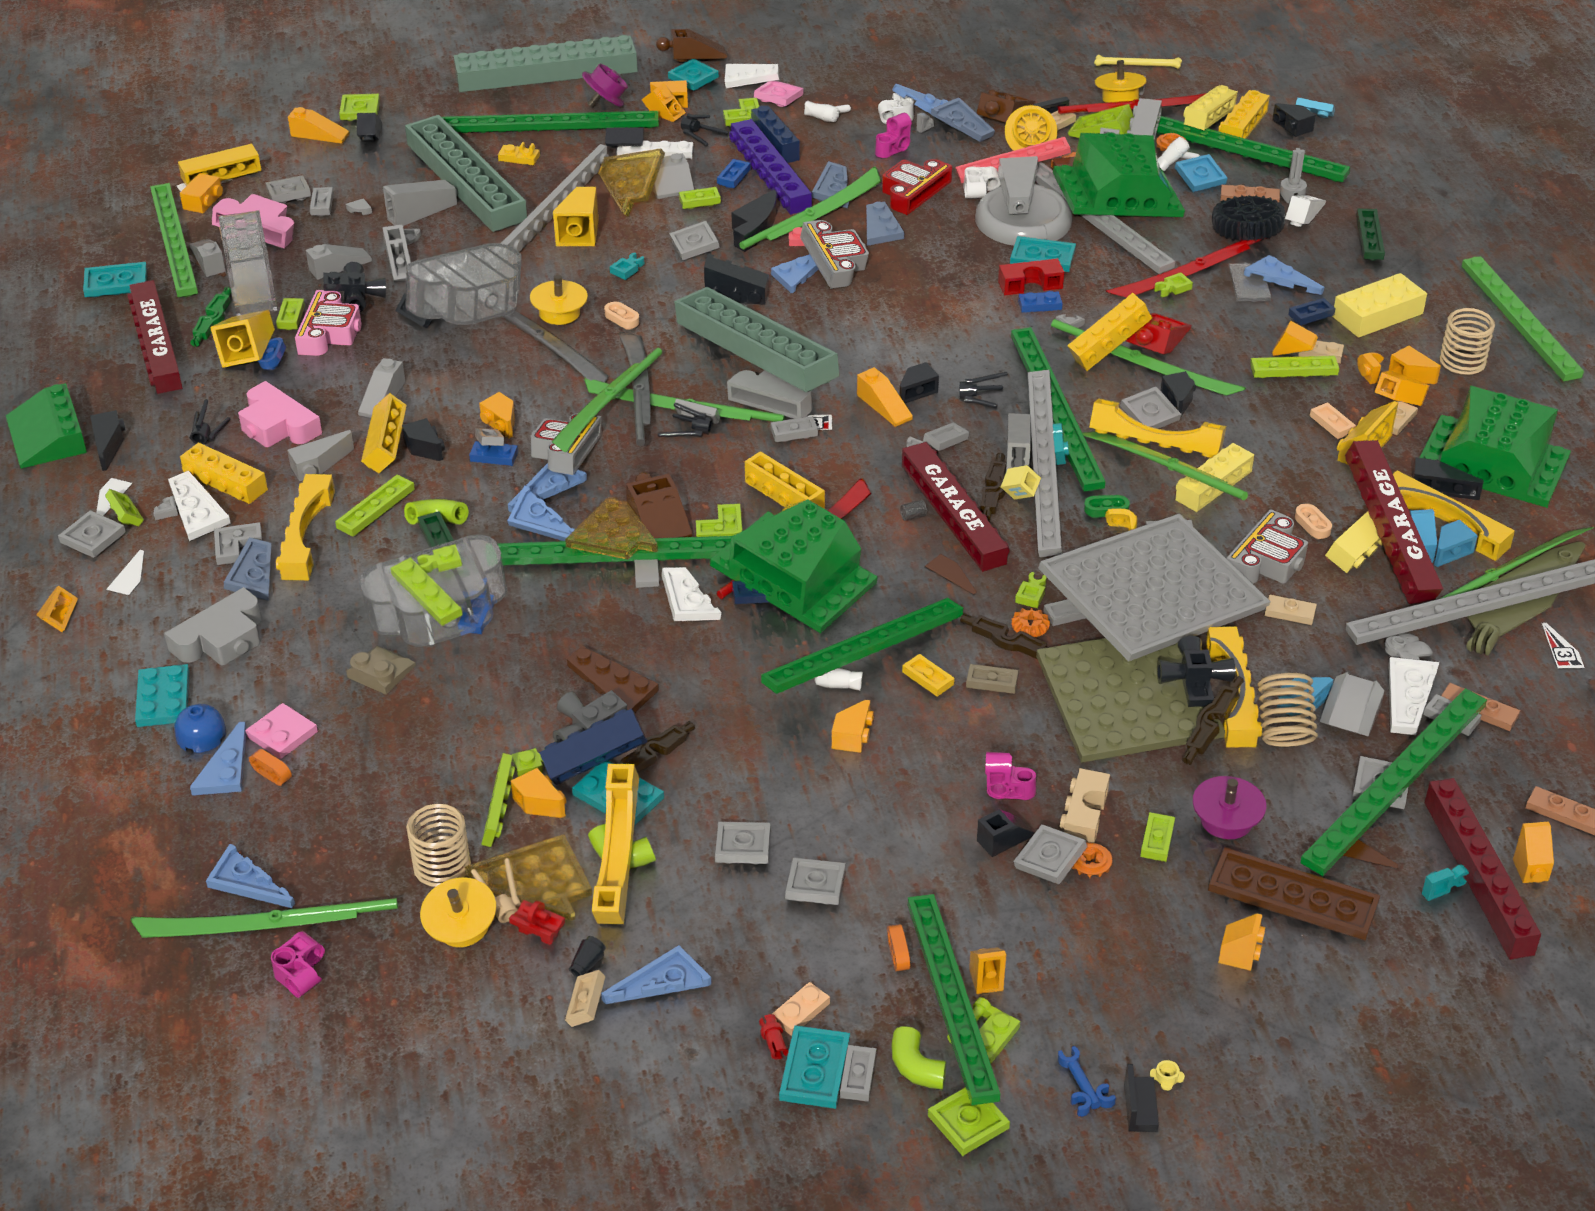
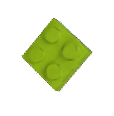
M379 94L342 95L339 112L340 120H357V113H376L378 115Z
M966 1087L928 1109V1117L962 1156L1010 1128V1121L994 1103L971 1106Z

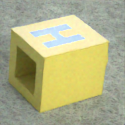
M1028 465L1009 468L1001 488L1014 500L1034 497L1041 477Z

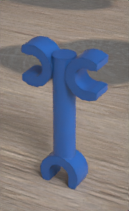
M1073 1046L1071 1048L1072 1057H1066L1062 1050L1058 1051L1059 1065L1069 1068L1082 1091L1071 1095L1072 1105L1077 1103L1084 1104L1077 1109L1079 1117L1086 1116L1091 1109L1099 1107L1111 1108L1115 1105V1095L1110 1097L1103 1096L1109 1093L1108 1084H1101L1097 1087L1096 1092L1094 1091L1079 1064L1080 1051L1077 1047Z

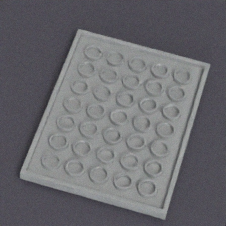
M1180 514L1040 561L1038 567L1128 662L1176 644L1184 637L1197 636L1208 632L1210 627H1221L1265 610L1271 602Z

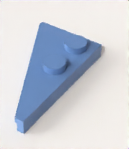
M809 254L772 267L771 275L790 293H794L799 283H805L807 278L811 277L819 269Z
M1270 255L1246 267L1244 275L1250 277L1252 273L1263 276V281L1273 282L1289 288H1294V284L1307 287L1306 292L1321 295L1325 288Z
M547 463L526 486L531 489V492L537 498L544 500L585 482L587 474L580 470H577L574 475L553 472L548 469ZM521 491L508 503L509 512H512Z
M524 485L507 520L509 526L561 541H584L575 529L570 528L563 521L562 517L552 508L547 507L541 498H537L531 492V489Z
M229 844L206 880L208 888L293 908L295 904L293 897L289 895L286 889L275 885L272 882V878L259 866H255L248 857L244 858L240 855L232 844Z
M678 945L602 992L601 998L605 1004L701 988L711 985V976Z

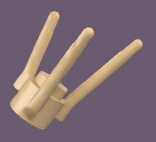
M505 858L504 862L511 897H508L506 894L495 897V915L501 923L509 922V917L521 905L517 897L509 858ZM472 869L471 873L475 879L487 885L478 872Z

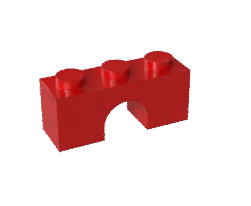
M1058 258L999 265L998 283L1004 296L1024 293V285L1027 283H1036L1042 287L1043 291L1063 289L1064 270Z

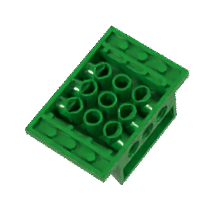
M1111 132L1106 134L1081 133L1073 166L1062 165L1054 166L1052 173L1073 214L1184 216L1185 209L1158 163L1153 135L1115 134Z
M1470 385L1459 419L1441 414L1419 458L1439 460L1484 480L1483 490L1548 508L1570 457L1571 450L1549 444L1558 409Z
M808 499L787 505L776 515L768 511L746 530L731 536V542L710 559L711 567L734 581L745 583L747 589L752 591L753 588L758 593L764 594L768 602L819 633H822L877 583L878 576L859 566L861 547L846 522Z

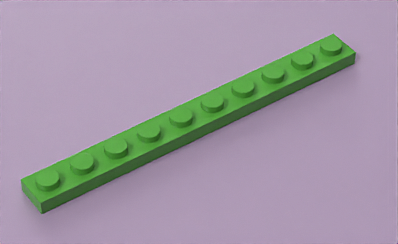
M170 183L150 186L177 297H189L198 294Z
M1481 256L1463 260V269L1563 382L1583 377L1584 370Z

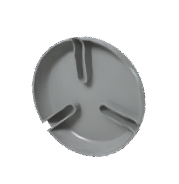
M1034 184L1029 212L1009 214L1002 187L1000 186L988 192L980 200L976 209L975 222L979 230L989 238L1014 246L1017 236L1053 241L1059 240L1068 233L1072 226V211L1065 198L1058 192L1045 186Z

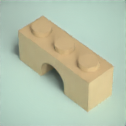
M1079 769L1077 778H1072L1070 793H1073V795L1067 796L1065 811H1068L1067 815L1062 814L1061 830L1084 839L1086 843H1095L1101 811L1091 808L1104 810L1110 774Z

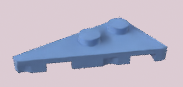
M895 84L892 89L893 92L903 98L907 96L915 99L916 103L914 105L928 113H931L932 108L949 102L945 99L939 100L931 94H923L899 84Z
M239 722L191 784L192 796L242 791L246 743L245 730L247 729L245 722Z

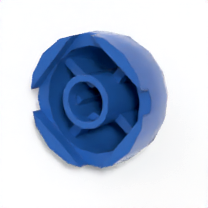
M195 704L183 709L178 714L174 724L177 744L183 750H186V748L193 749L194 753L206 752L218 747L221 744L220 739L223 735L224 737L226 736V727L222 715L217 709L208 704Z

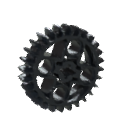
M1257 195L1234 196L1232 199L1227 198L1216 204L1212 214V225L1215 232L1220 234L1221 237L1225 236L1226 239L1232 238L1233 241L1238 239L1240 242L1242 240H1254L1256 242L1257 239H1270L1271 236H1276L1277 233H1280L1284 229L1286 214L1284 206L1276 199L1272 200L1271 197L1265 198V196L1258 197Z

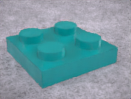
M691 59L668 72L669 79L673 81H686L687 88L693 91L719 77L718 70L695 59Z

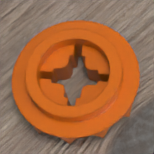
M1175 133L1160 135L1157 138V147L1161 151H1165L1174 140L1182 136Z
M1022 608L1020 612L1014 613L1011 625L1016 633L1023 631L1032 637H1038L1048 631L1050 621L1048 620V615L1042 614L1041 610L1033 611L1032 608L1030 610ZM1028 620H1033L1032 625H1029Z
M1086 843L1087 848L1073 865L1072 869H1077L1079 875L1087 874L1089 878L1092 875L1101 877L1103 873H1108L1112 865L1111 853L1102 845ZM1096 857L1095 863L1086 864V860L1091 861Z

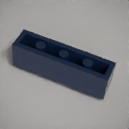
M768 105L751 109V119L787 163L799 161V139Z
M632 708L620 710L613 715L614 717L606 721H597L590 726L591 728L583 732L576 731L567 737L568 739L560 743L553 742L545 746V750L539 752L553 783L558 785L647 743V738Z

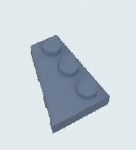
M960 98L931 109L930 114L979 142L994 135L995 130Z
M828 161L812 191V198L823 201L846 188V166ZM849 202L845 203L841 207L848 209Z
M875 202L874 204L866 205L867 246L904 239L903 229L885 202Z
M249 537L224 581V589L236 592L244 587L255 597L269 601L271 543Z

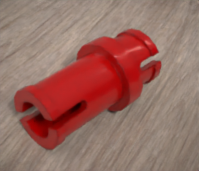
M774 1014L765 1015L766 1023L763 1018L759 1020L761 1026L760 1034L767 1042L771 1058L775 1060L782 1059L781 1051H783L784 1056H787L789 1052L782 1036V1025L777 1022Z

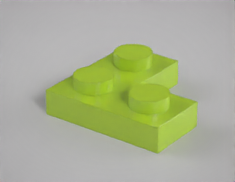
M757 98L739 99L740 109L723 110L725 125L731 126V123L751 119V109L759 107Z
M740 504L718 505V519L696 520L697 537L733 536L742 532Z

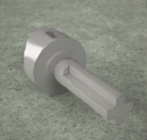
M1300 148L1293 150L1289 178L1283 179L1280 185V194L1289 204L1294 193H1297V196L1306 195L1307 184L1301 179L1305 150H1300Z

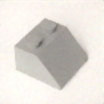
M683 153L646 160L647 180L657 199L678 196L679 192L694 190L689 164Z

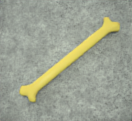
M1097 55L1094 61L1096 66L1117 65V60H1124V65L1171 66L1179 69L1182 63L1179 57L1175 59L1112 58L1102 57L1101 55Z

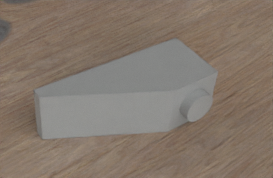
M403 225L383 227V240L394 282L414 279Z
M206 239L189 244L206 277L226 272L222 251L215 241Z
M322 244L306 250L309 271L317 280L323 278V272L343 271L344 266L349 262H358L362 265L372 261V258L363 248Z
M386 358L381 360L370 379L358 411L359 416L371 418L374 406L389 393L394 396L397 395L405 384L403 362Z
M350 430L288 449L290 467L298 480L303 481L305 474L324 473L353 451L352 433Z

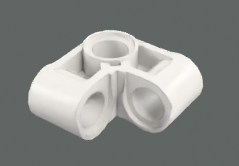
M893 93L892 97L894 100H884L878 105L881 121L885 124L888 118L903 112L910 116L911 121L914 119L913 98L907 96L903 98L897 93Z
M971 166L965 169L963 183L965 198H983L986 195V191H991L1001 185L998 170L995 167Z

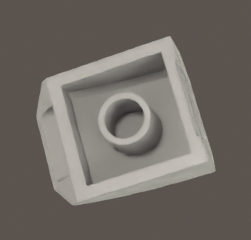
M1348 672L1336 676L1320 722L1369 737L1382 705L1384 689L1377 681L1373 682L1352 676Z

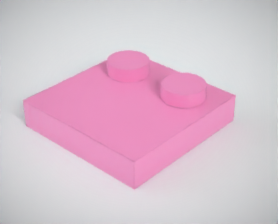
M775 80L769 81L754 90V98L761 99L762 102L776 103L780 107L787 106L803 95V88Z
M284 703L245 730L247 738L280 760L318 732L315 723Z

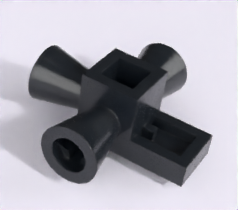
M358 262L347 263L343 269L344 273L323 272L324 291H344V304L359 305L360 312L366 307L365 294L386 298V278L365 281L364 268Z
M1187 636L1178 642V649L1183 656L1182 663L1158 660V683L1163 684L1182 679L1188 707H1206L1214 700L1210 679L1232 682L1236 675L1234 658L1211 662L1209 650H1202V640L1197 636Z

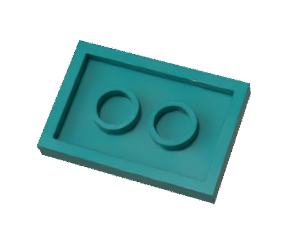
M1017 236L1010 257V264L1058 258L1064 272H1069L1076 251V243Z
M146 262L85 268L84 296L99 297L102 295L131 293L129 285L147 281Z
M188 664L138 670L135 714L137 727L175 723L178 714L188 707L190 672Z
M611 761L596 766L572 787L573 796L605 814L608 764H614ZM639 778L634 826L664 799V791Z
M794 1025L779 1092V1101L836 1109L847 1049L850 1043V1033Z

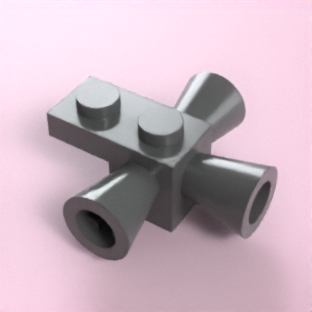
M612 690L586 706L583 705L575 692L566 693L559 700L557 710L572 718V725L553 731L554 741L560 743L568 739L567 737L576 731L583 732L591 728L590 726L597 721H606L614 717L613 715L616 712L627 709V704Z

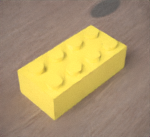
M1399 273L1336 296L1334 304L1336 308L1335 315L1332 317L1359 338L1423 314L1427 293L1403 274Z

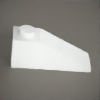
M1309 195L1292 196L1285 219L1291 220L1290 224L1302 227V224H1309L1325 205L1326 200Z

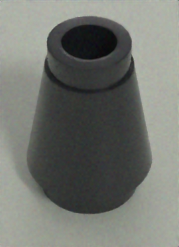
M593 936L583 939L569 967V971L576 977L586 974L604 957L605 945Z

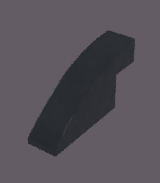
M775 190L731 212L734 246L746 252L754 247L756 244L743 250L740 247V242L773 226L777 211Z

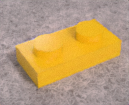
M918 654L902 665V672L937 697L954 685V677L921 654Z

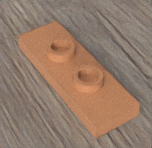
M1221 185L1220 201L1227 198L1232 199L1234 196L1241 197V195L1265 196V198L1271 197L1272 200L1280 201V189L1262 186Z
M1449 683L1441 696L1453 701L1465 688ZM1478 694L1487 699L1485 708L1479 713L1482 715L1481 720L1510 731L1519 717L1520 710Z
M1535 786L1527 801L1526 809L1595 835L1594 808Z

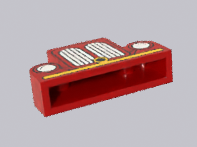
M936 159L925 161L924 166L908 160H901L882 176V192L890 195L891 209L909 215L952 182V165Z

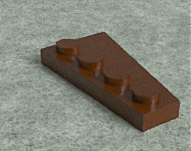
M581 646L567 658V666L585 682L592 683L594 689L599 694H606L612 690L627 704V710L632 708L634 713L659 691L658 683L584 646Z

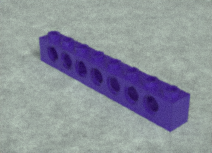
M749 119L731 123V131L729 132L731 142L737 146L739 152L741 151L745 160L751 164L752 169L756 170L760 179H763L766 183L767 188L771 191H776V199L778 198L782 207L790 215L800 213L806 208L812 207V193L755 122Z

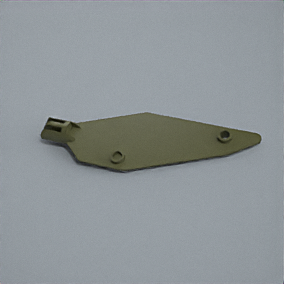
M1574 542L1551 549L1482 588L1574 565L1584 551L1585 544L1583 542ZM1559 593L1467 616L1475 629L1466 645L1467 649L1472 652L1476 646V653L1483 654L1485 651V655L1488 656L1500 636L1549 609Z

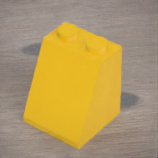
M576 187L553 210L556 246H595L598 228L596 187Z
M269 309L234 316L210 327L222 368L262 359L275 330Z

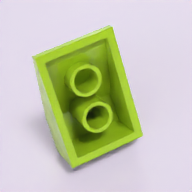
M1127 104L1079 116L1069 130L1068 135L1080 138L1081 133H1100L1101 128L1120 130V134H1126L1127 130H1131L1130 120L1134 118L1130 105Z

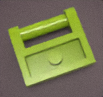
M979 997L974 1002L972 1010L976 1022L981 1016L987 1018L979 1031L990 1064H992L1019 1030L1020 1021L991 1006L990 1002L985 998Z

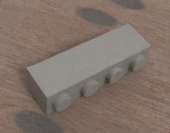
M1139 98L1138 105L1134 106L1133 109L1134 118L1130 120L1131 130H1127V133L1153 135L1155 140L1161 118L1162 100Z

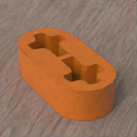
M263 749L257 750L249 757L252 768L278 786L283 785L292 777L290 769L284 762Z
M902 925L887 926L888 944L895 971L910 970L909 951Z

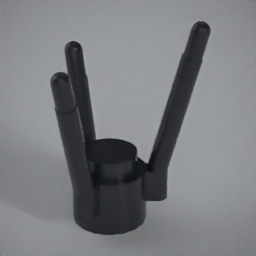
M688 113L681 120L683 133L705 146H708V143L693 133L698 131L699 128L723 134L729 133L726 130L700 124V121L697 120L710 118V115H693Z
M1002 372L960 381V399L965 398V403H976L997 408L998 405L996 403L976 399L973 396H977V391L1003 389V386H977V383L1007 376L1008 373Z
M208 399L204 400L201 412H195L192 432L189 437L195 444L199 442L204 445L207 440L212 442L215 435L230 421V417H227L211 432L210 426L203 422Z
M674 403V407L694 415V418L675 413L672 416L680 420L692 422V429H695V431L660 432L658 436L702 437L703 434L710 433L712 418L707 417L704 413Z

